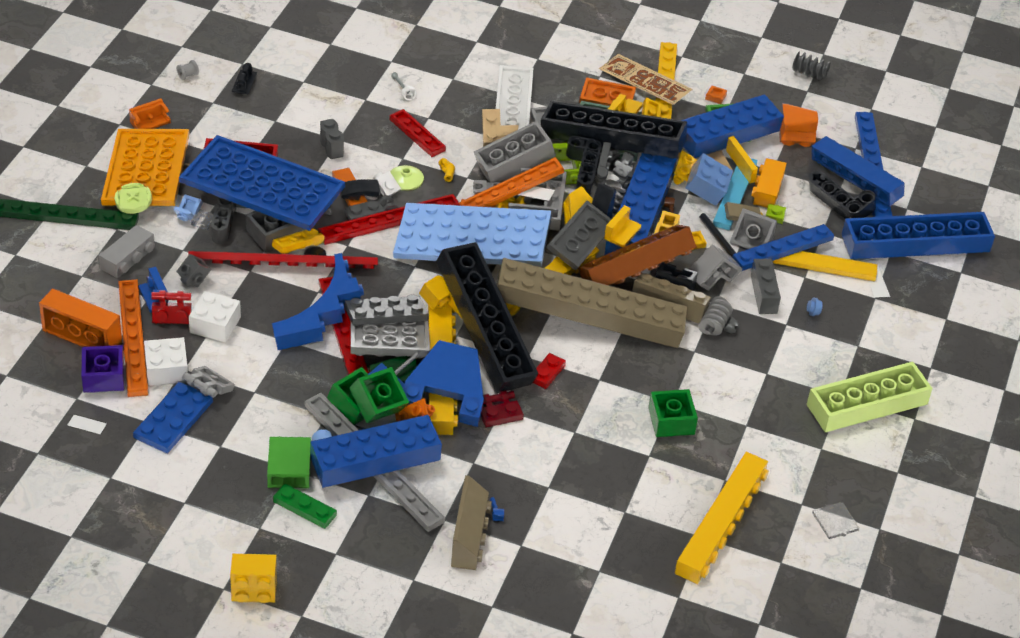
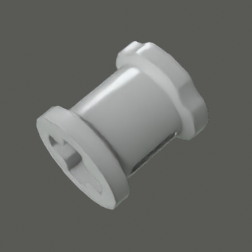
M191 60L188 64L177 65L176 67L181 80H185L190 75L199 74L198 65L194 60Z

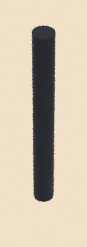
M702 213L699 218L727 254L732 257L736 253L708 216Z

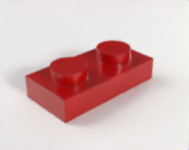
M549 353L536 368L538 375L532 383L547 389L566 366V360Z

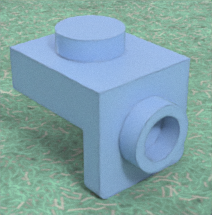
M185 194L180 206H175L173 210L180 220L194 222L203 201Z

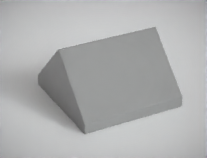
M743 208L730 243L750 249L771 242L774 238L777 220Z

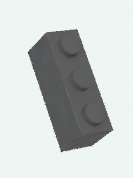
M754 259L751 280L759 314H777L781 296L772 259Z

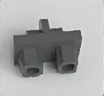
M625 151L622 158L616 160L614 164L616 167L613 173L625 179L634 167L631 163L635 155Z

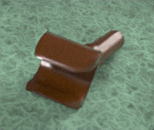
M665 196L664 207L669 208V212L674 213L675 198Z

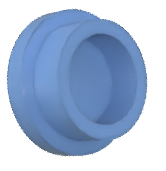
M813 297L807 303V311L810 316L819 315L822 311V301L818 300V298Z

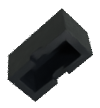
M662 262L658 267L655 278L668 280L670 283L685 286L695 291L698 272L683 268V271L677 270V266Z

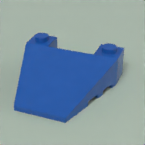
M439 340L405 381L403 390L409 401L407 405L423 399L425 392L461 400L462 405L458 422L478 427L484 401L478 349Z

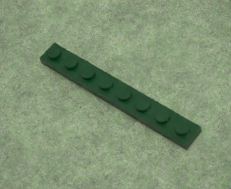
M0 199V217L123 230L132 229L139 220V213L127 214L116 210Z

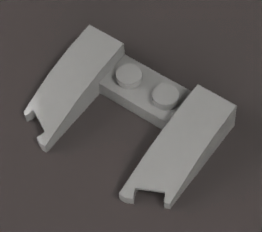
M521 168L520 172L523 173L531 168ZM567 172L536 186L555 190L550 200L544 201V206L509 203L508 208L551 211L549 229L560 231Z

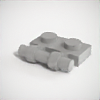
M207 366L194 368L191 374L185 372L182 376V379L187 381L189 386L200 389L202 394L205 396L209 395L212 398L216 397L217 394L222 395L233 391L235 386L234 383Z

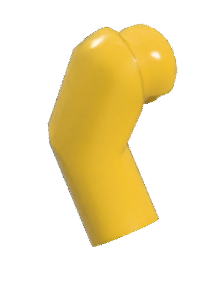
M442 158L438 164L445 173L444 180L451 182L454 177L455 166L446 158Z

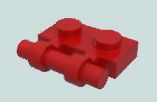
M166 290L152 292V300H159V302L152 303V323L189 324L192 303H184V301H191V293H184V291H177V293L166 292ZM166 300H177V303H166Z

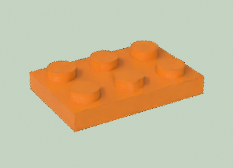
M586 77L579 103L586 101L610 106L619 94L626 95V100H633L636 87Z

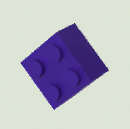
M122 345L82 347L81 377L83 393L124 391Z

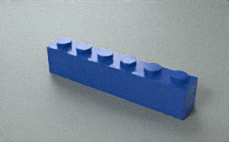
M825 136L812 145V160L863 191L871 190L874 192L875 198L886 205L891 206L904 196L905 182L835 140Z

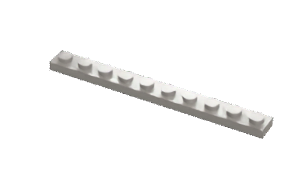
M322 393L305 401V407L333 436L358 431ZM399 470L373 476L427 532L445 523V517Z

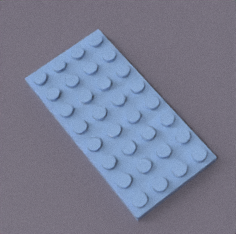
M406 203L393 257L395 259L436 261L443 249L477 242L487 264L501 265L503 258L542 267L551 221V211Z

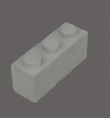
M135 225L99 254L100 269L115 278H119L145 255L153 251L155 248L154 234Z

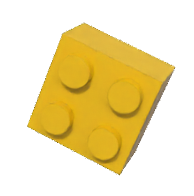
M232 553L230 572L231 601L275 603L277 586L276 555Z

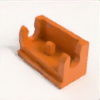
M161 98L129 109L130 123L135 129H154L171 123V119L167 115L169 109Z

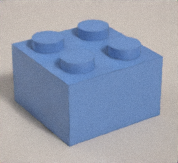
M703 153L692 166L685 188L716 206L727 193L733 170Z

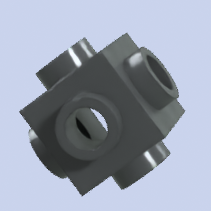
M189 254L176 272L185 285L199 287L211 269L203 259Z

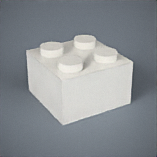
M204 291L189 315V332L226 343L241 318L240 301Z
M184 337L144 341L148 386L187 382L182 379L183 374L188 372Z

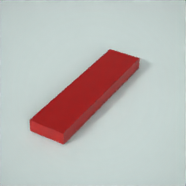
M404 109L390 115L389 120L431 157L446 151V146Z

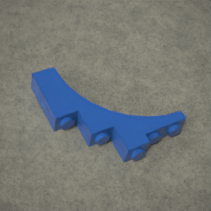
M342 253L334 254V276L325 293L303 312L286 320L272 323L277 350L324 341L322 333L326 332L325 326L343 322L342 314H345V300L361 299V296L364 295L362 284L358 285L357 278H352L351 273H347L349 265L347 260H343Z

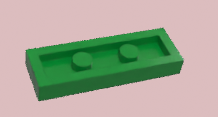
M284 484L273 496L274 503L324 529L337 516L336 509L287 484Z

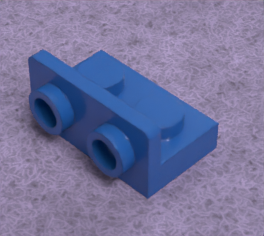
M156 267L148 268L149 276L146 277L147 283L139 285V290L150 313H152V303L159 302V300H152V292H160V290L168 292Z

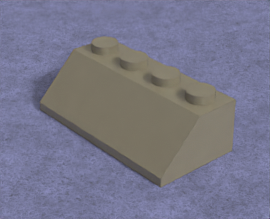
M465 475L454 531L451 567L476 570L477 563L482 562L483 550L480 549V546H485L486 533H483V529H488L489 517H486V513L490 514L492 501H488L489 492L467 475Z

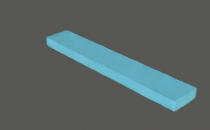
M751 158V160H752V161L754 162V164L757 166V161H758V160H755V159H752V158ZM737 166L730 180L727 193L723 197L713 220V224L716 227L726 230L731 229L733 220H727L724 205L726 202L741 204L749 185L748 180Z

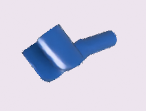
M490 498L493 510L492 520L504 521V509H498L495 498Z

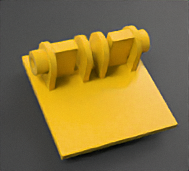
M683 150L680 153L674 171L675 175L673 176V181L677 185L684 180L688 181L692 166L697 161V159Z

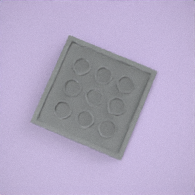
M350 321V354L400 357L413 356L415 353H419L417 358H423L430 352L428 321L353 326Z

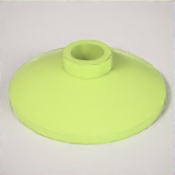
M398 166L390 171L400 186V190H414L423 184V173L413 166Z

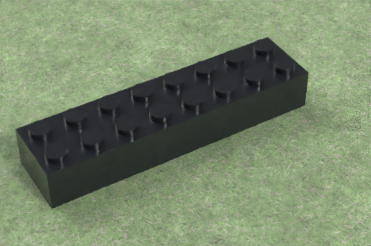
M550 101L541 118V127L550 139L568 142L570 137L579 136L598 140L601 143V147H603L604 142L611 143L610 148L616 150L645 153L652 156L658 155L678 159L687 140V121Z
M477 242L443 249L436 263L476 349H478V354L496 393L531 385L538 375L537 369Z

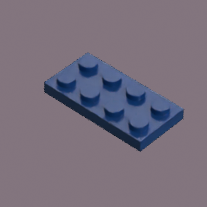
M178 382L133 432V438L168 454L213 403V398L209 395L205 396L191 386Z

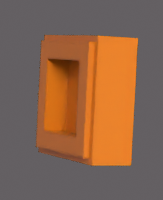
M711 85L705 100L722 104L727 95V90Z

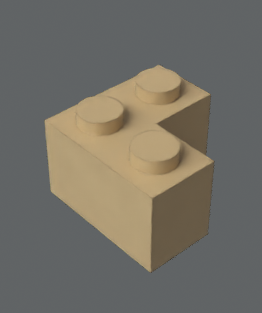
M482 109L483 147L518 130V125H501L500 109Z

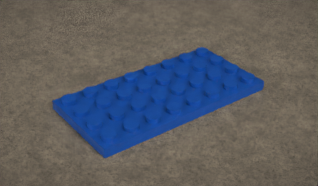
M219 135L214 137L179 176L180 183L308 231L313 228L345 188V182Z

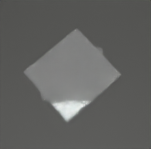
M843 502L833 505L827 504L823 508L812 511L828 539L839 536L845 537L846 534L859 531L860 529Z

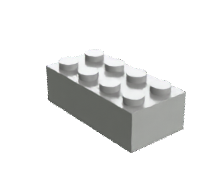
M538 121L474 151L478 166L489 182H504L514 175L520 174L521 168H533L556 156L552 141Z

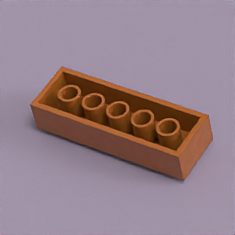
M676 224L580 265L578 270L582 279L605 285L613 283L617 285L623 283L625 278L629 276L632 278L642 274L641 271L653 270L659 267L658 264L662 262H672L678 255H688L697 246L690 227Z

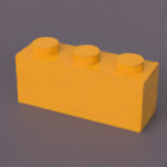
M766 158L764 165H760L759 175L756 177L755 186L751 197H754V205L768 208V204H776L787 163Z

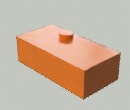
M53 288L39 302L43 331L82 347L122 344L120 315Z

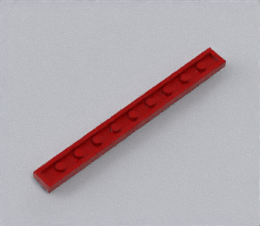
M188 251V255H194L203 259V261L212 260L214 264H223V260H231V264H242V261H250L249 265H261V261L268 262V265L280 266V262H287V266H299V263H306V267H317L318 263H324L325 267L335 268L334 256ZM343 256V260L348 261L349 268H355V265H363L364 269H374V265H378V257Z

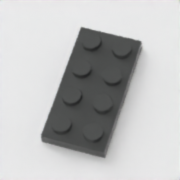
M586 201L546 248L576 271L605 237L606 225L611 219L589 201Z
M408 295L407 297L390 296L389 298L372 297L370 299L353 298L345 300L344 305L353 326L428 321L429 313L420 296Z

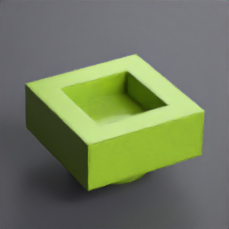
M768 204L766 217L777 220L779 224H783L786 207Z

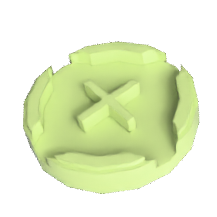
M141 183L125 184L119 192L117 190L114 199L117 208L127 214L142 212L152 202L150 189L144 187Z

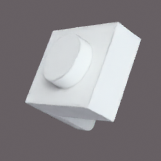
M390 171L384 174L380 172L373 177L374 180H378L379 189L383 196H391L401 189Z

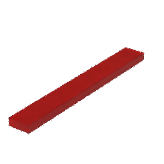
M454 194L419 202L420 204L460 206ZM405 206L318 228V233H322L325 236L323 243L327 245L400 226Z
M333 277L318 279L322 295L329 287ZM345 310V314H342L343 322L332 324L347 374L349 375L361 367L368 373L364 357L350 354V318Z

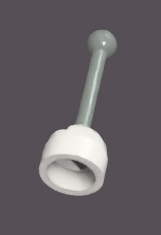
M393 72L391 77L396 79L403 88L401 90L402 96L407 101L413 100L417 94L416 90L410 85L405 86L398 78V74Z

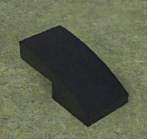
M360 179L345 182V188L340 193L341 198L359 201L361 195L379 197L378 180Z

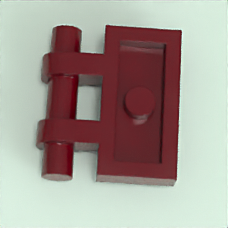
M504 390L495 395H483L484 407L481 419L485 428L523 420L524 414L518 401H509V399L515 398L514 391L507 392ZM500 401H501V404H497V405H493V404H492V403L500 402Z

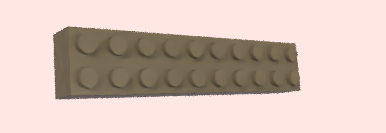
M507 258L502 260L496 284L505 303L678 348L685 333L687 306Z

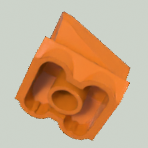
M783 104L784 118L779 131L780 142L787 146H792L795 143L804 147L814 145L816 143V130L818 126L817 111Z

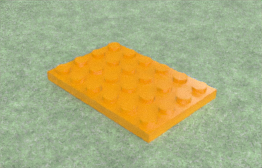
M118 129L101 197L102 206H116L115 193L117 190L119 192L122 186L129 183H141L144 187L150 189L152 194L150 206H175L180 185L179 176L182 174L190 136L189 129Z

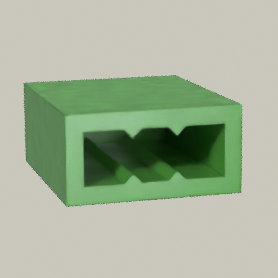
M278 436L269 438L268 488H281L284 484L293 488H309L311 437Z

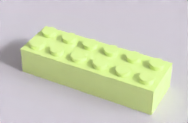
M909 362L810 389L807 406L824 432H829L927 405L933 388L915 363Z

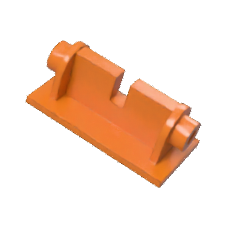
M423 398L395 413L396 422L424 415L432 416L435 408L433 405L426 404V400Z

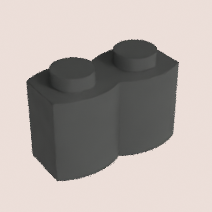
M334 119L320 121V142L325 147L326 155L330 159L344 156V135L338 130V123Z

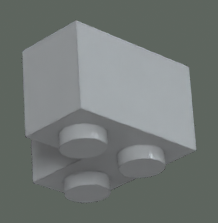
M712 244L692 264L689 270L698 272L696 282L709 291L721 277L731 282L743 269L731 255Z

